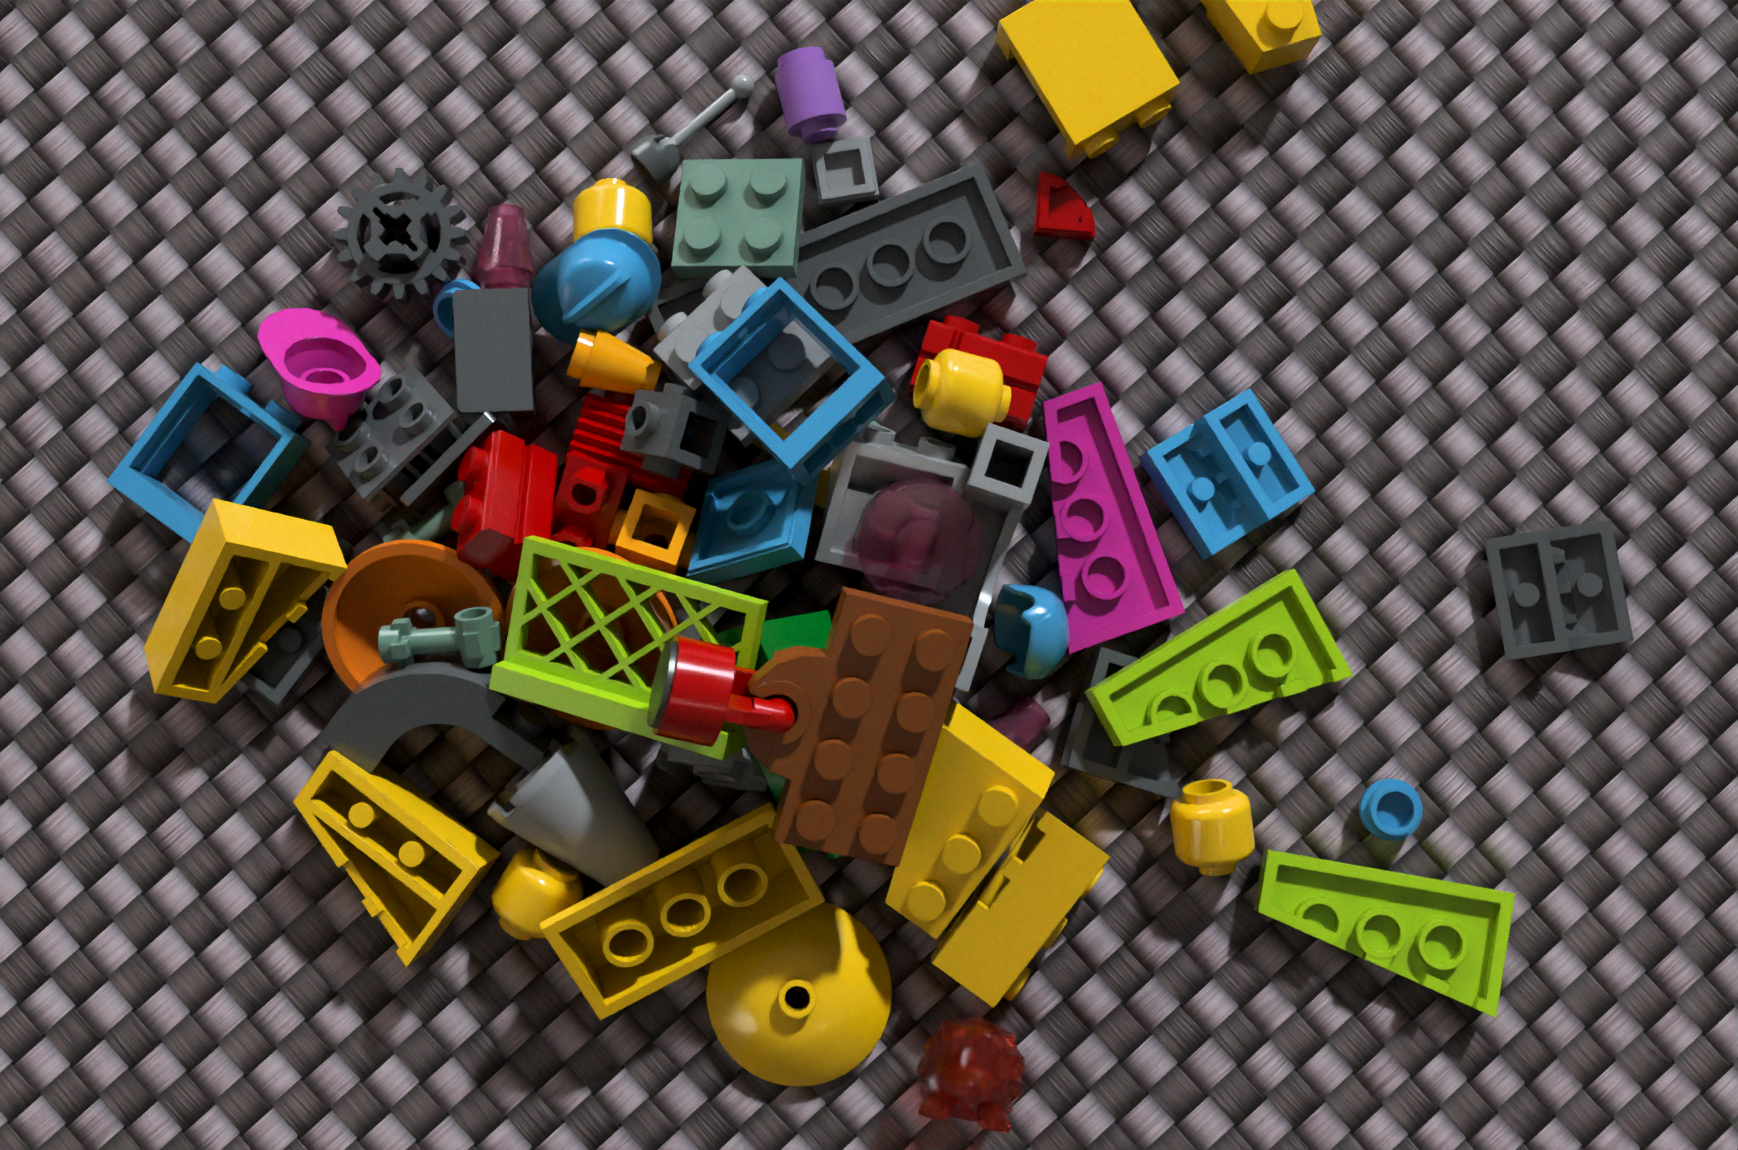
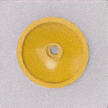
M823 902L712 961L707 978L706 997L709 1018L717 1038L728 1054L740 1066L763 1080L785 1086L801 1087L823 1084L845 1075L870 1054L878 1043L889 1018L892 986L886 957L870 930L848 911L834 904ZM794 986L803 987L808 991L810 1001L805 1007L794 1008L788 1004L786 992Z

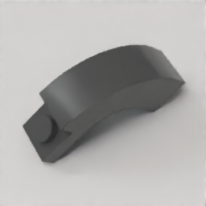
M460 652L417 655L418 659L414 664L399 667L398 663H388L365 678L354 689L318 736V739L371 774L391 745L406 732L423 725L448 724L472 732L531 772L545 754L557 729L548 724L544 714L533 705L521 701L516 702L506 694L490 690L489 684L493 665L482 668H467L462 664Z

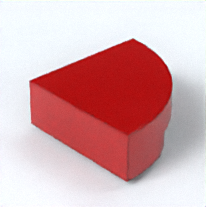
M1039 172L1033 236L1093 241L1095 238V222L1093 214L1083 198L1063 178L1050 173Z

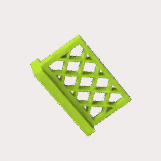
M528 536L523 541L504 660L493 664L489 689L723 761L748 746L742 725L724 721L720 734L712 747L654 735L652 727H649L647 722L652 686L647 681L637 661L657 648L662 653L668 640L672 641L671 639L676 635L681 634L693 625L703 641L724 646L707 619V616L724 607L746 614L741 641L731 648H734L735 654L739 652L737 665L735 666L755 670L768 601L538 536ZM541 556L558 560L572 583L552 598H550L538 578ZM580 567L587 568L592 571L584 575ZM603 574L615 576L630 599L628 603L609 615L589 584ZM638 583L650 586L651 588L642 592ZM662 590L675 593L690 617L666 632L648 602V599ZM577 592L595 624L574 637L556 605ZM697 600L710 603V605L702 610ZM534 601H535V603H536L537 606H538V607H536L535 609H533V603H534ZM635 608L654 641L631 654L613 622ZM542 614L561 644L560 647L548 655L526 648L530 622ZM599 631L619 662L606 672L592 668L579 646L580 643ZM566 653L570 661L559 657ZM624 670L628 678L616 674Z

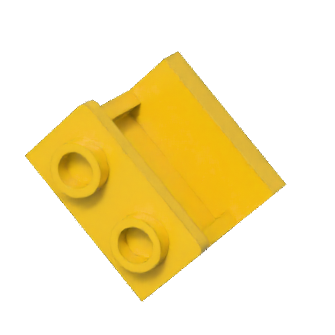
M1034 0L999 20L996 43L1007 61L1013 57L1016 58L1066 140L1064 151L1070 160L1083 153H1086L1089 159L1095 158L1118 143L1120 137L1117 133L1136 122L1141 128L1150 126L1171 111L1172 106L1169 102L1173 100L1180 81L1129 0Z

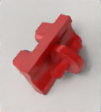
M572 450L568 455L554 502L551 540L573 547H592L608 551L610 531L617 512L621 508L632 470L622 466L607 464L593 459L584 453Z

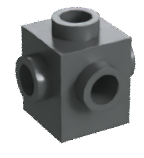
M665 383L663 392L637 389L633 404L626 415L625 432L619 450L643 458L641 469L662 477L678 479L680 469L714 475L731 414L700 402L702 393L681 385Z

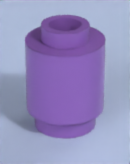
M804 47L785 53L777 60L779 72L775 75V82L788 134L794 137H802L803 142L806 144L820 143L834 138L838 134L837 128L846 122L847 116L833 62L825 58L824 50L820 47Z

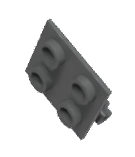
M411 363L401 374L389 378L380 388L378 396L357 416L349 418L343 430L335 432L334 438L325 446V449L363 500L367 503L370 501L379 511L384 512L390 505L397 508L401 503L399 498L415 483L402 469L405 467L419 479L424 473L411 460L419 454L432 466L437 460L425 447L429 445L436 453L442 456L471 425L458 411L447 403L417 367Z

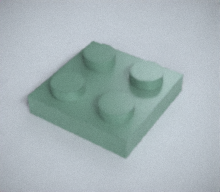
M803 158L683 160L671 264L676 278H712L715 274L725 269L734 273L743 264L757 278H779L780 276L782 278H797L806 180Z

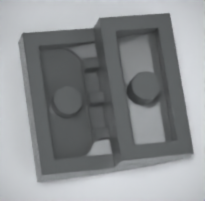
M1611 519L1484 540L1506 661L1633 641Z

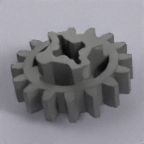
M396 168L392 183H386L377 172L371 174V181L374 189L368 193L355 185L350 189L354 198L358 201L354 209L346 206L338 207L337 212L348 222L347 228L334 230L333 238L349 248L339 253L337 259L345 268L356 267L350 279L360 288L371 283L370 293L379 300L383 301L391 289H393L395 299L402 305H408L411 298V290L416 289L426 300H430L433 298L431 283L438 280L445 285L452 281L450 275L446 272L450 264L461 267L466 265L467 261L456 251V245L470 243L471 236L465 229L455 227V225L461 223L467 216L460 205L448 206L454 195L445 185L436 188L432 192L433 180L427 173L421 172L416 177L414 183H411L409 175L403 168ZM397 200H409L405 205H386ZM369 221H371V239L364 244L365 231ZM392 222L398 229L402 228L411 236L410 240L418 247V250L414 252L406 244L402 245L393 237L394 233L387 226V223ZM440 228V242L434 253L433 234ZM400 267L419 268L407 274H393Z

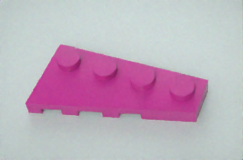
M1098 382L1044 401L1041 407L1045 442L1050 443L1047 453V465L1061 601L1064 604L1070 628V642L1067 647V655L1186 613L1102 383Z

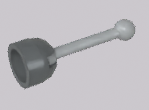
M746 74L736 75L732 79L728 91L671 138L663 134H649L627 150V155L639 173L657 189L672 178L679 168V147L737 98L749 97L754 91L752 78Z

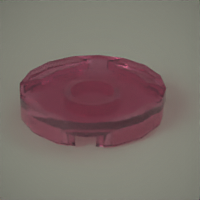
M928 478L900 480L880 490L863 509L855 530L856 557L868 581L885 597L919 605L934 604L949 597L948 593L956 590L961 584L964 586L974 575L982 554V529L969 502L950 485Z

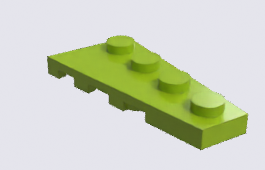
M1295 569L1281 572L1086 690L1084 693L1113 745L1126 746L1195 725L1200 721L1251 708L1250 706L1287 697L1307 691V689L1336 682L1354 675Z
M1270 849L1263 850L1254 905L1255 911L1494 1018L1497 1016L1515 893Z

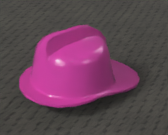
M308 308L284 309L270 314L260 324L257 336L259 345L279 375L283 396L289 407L300 415L312 419L325 420L335 431L343 430L347 424L348 417L357 412L364 404L367 391L380 382L382 373L378 362L370 355L354 331L342 320L326 312Z

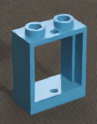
M781 276L769 287H762L755 291L744 303L741 314L724 331H717L708 336L698 347L695 358L687 365L703 387L803 487L896 399L886 377ZM792 321H795L851 377L783 441L727 384Z
M196 362L106 482L192 544L205 514L155 477L217 395L279 439L278 443L233 503L263 509L312 442L296 431L302 420L272 399L266 407H263L247 394L254 385L224 364L215 372Z

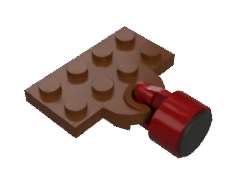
M842 586L824 649L794 646L772 652L773 657L757 671L735 666L736 656L734 648L676 635L672 641L668 640L657 665L649 700L648 726L652 727L653 734L657 736L712 747L720 734L724 721L742 725L751 753L768 771L786 778L771 827L773 841L899 867L974 623L969 616Z

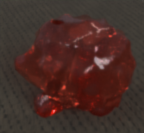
M981 1016L969 1019L951 1018L950 1020L942 1021L937 1033L928 1038L922 1047L923 1056L917 1066V1072L922 1081L919 1093L925 1099L919 1106L918 1114L941 1121L950 1119V1117L974 1121L987 1130L1010 1132L1012 1123L1006 1114L1013 1111V1102L1023 1094L1021 1076L1025 1068V1058L1017 1049L1016 1036L1004 1028L991 1024Z

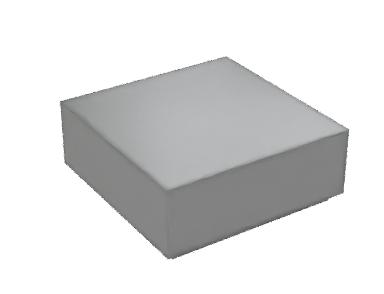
M869 136L810 145L820 209L879 200V190Z

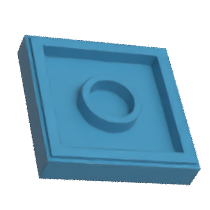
M772 459L709 479L686 576L694 581L714 585L803 560L820 472L803 487L776 459Z

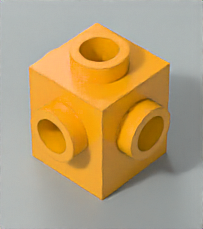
M637 488L629 510L622 508L618 510L610 531L608 543L615 545L616 555L623 557L631 563L678 576L681 568L688 570L696 536L694 531L697 509L688 506L685 502L665 493L652 494ZM660 541L666 546L667 550L649 544V542Z

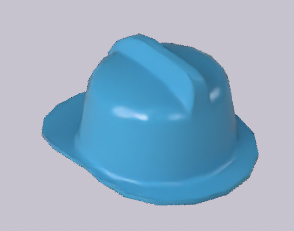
M618 228L595 229L576 240L546 264L535 277L530 295L534 314L547 332L559 341L573 346L576 345L581 328L595 333L600 328L616 336L644 315L656 301L662 282L660 264L651 247L634 233Z

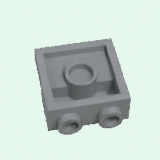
M744 264L734 273L725 269L715 274L703 289L702 296L706 300L689 316L684 312L671 316L660 328L657 335L660 343L653 349L664 366L685 387L702 393L700 402L725 412L728 411L703 387L687 365L695 358L698 347L708 336L717 331H724L741 314L746 300L758 289L766 287ZM792 321L727 385L770 426L836 362L795 321ZM731 415L727 429L747 448L755 438Z
M870 423L833 460L826 486L828 498L812 553L814 560L936 588L970 469L962 458L954 456L956 447L950 443L934 438L920 437L917 447L894 442L895 431Z

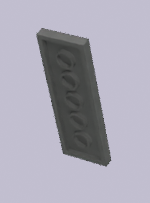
M981 161L802 233L800 236L797 278L783 279L851 345L857 347L1026 278L1027 270ZM691 278L659 291L656 301L647 311L656 336L662 325L671 316L679 312H684L689 316L706 300L702 296V292L711 278ZM778 278L758 279L766 287H769ZM673 375L676 384H677V385L684 386V385Z

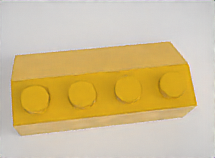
M771 801L540 922L542 933L600 1021L826 901L805 853H800L795 845L773 841L771 827L777 808Z

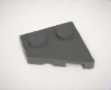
M1093 647L1060 766L1175 800L1179 792L1177 779H1171L1165 743L1170 742L1169 733L1126 746H1114L1084 693L1138 658L1104 647Z

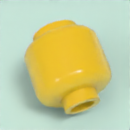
M606 178L597 181L592 187L583 190L574 200L572 211L573 243L595 229L618 228L634 233L652 249L651 204L646 195L640 190L629 186L627 182L621 179Z
M945 349L934 360L926 359L923 362L916 378L913 393L914 407L921 409L922 418L926 425L934 429L969 438H979L982 436L988 423H1001L1007 415L1011 402L1010 386L1003 385V373L998 362L954 349Z
M1205 779L1189 783L1183 787V794L1171 803L1170 819L1175 854L1185 864L1199 867L1201 874L1206 876H1222L1232 873L1237 868L1236 863L1246 859L1254 851L1255 839L1250 801L1244 793L1233 789L1231 782L1223 779Z
M539 847L518 851L495 884L491 894L492 905L500 916L499 924L502 929L519 940L526 941L530 940L531 937L546 939L541 931L540 922L582 900L585 888L579 876L580 872Z

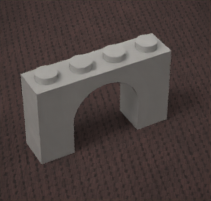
M992 423L987 424L976 444L936 588H928L923 606L969 616L974 623L954 691L958 693L969 692L989 629L984 628L994 588L1019 519L1031 504L1050 446L1048 442Z

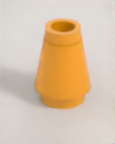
M581 328L566 375L579 379V386L635 395L637 389L654 391L663 363L651 359L647 354L598 328L597 333Z

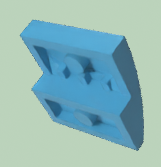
M1250 388L1138 457L1203 561L1315 492L1312 484Z

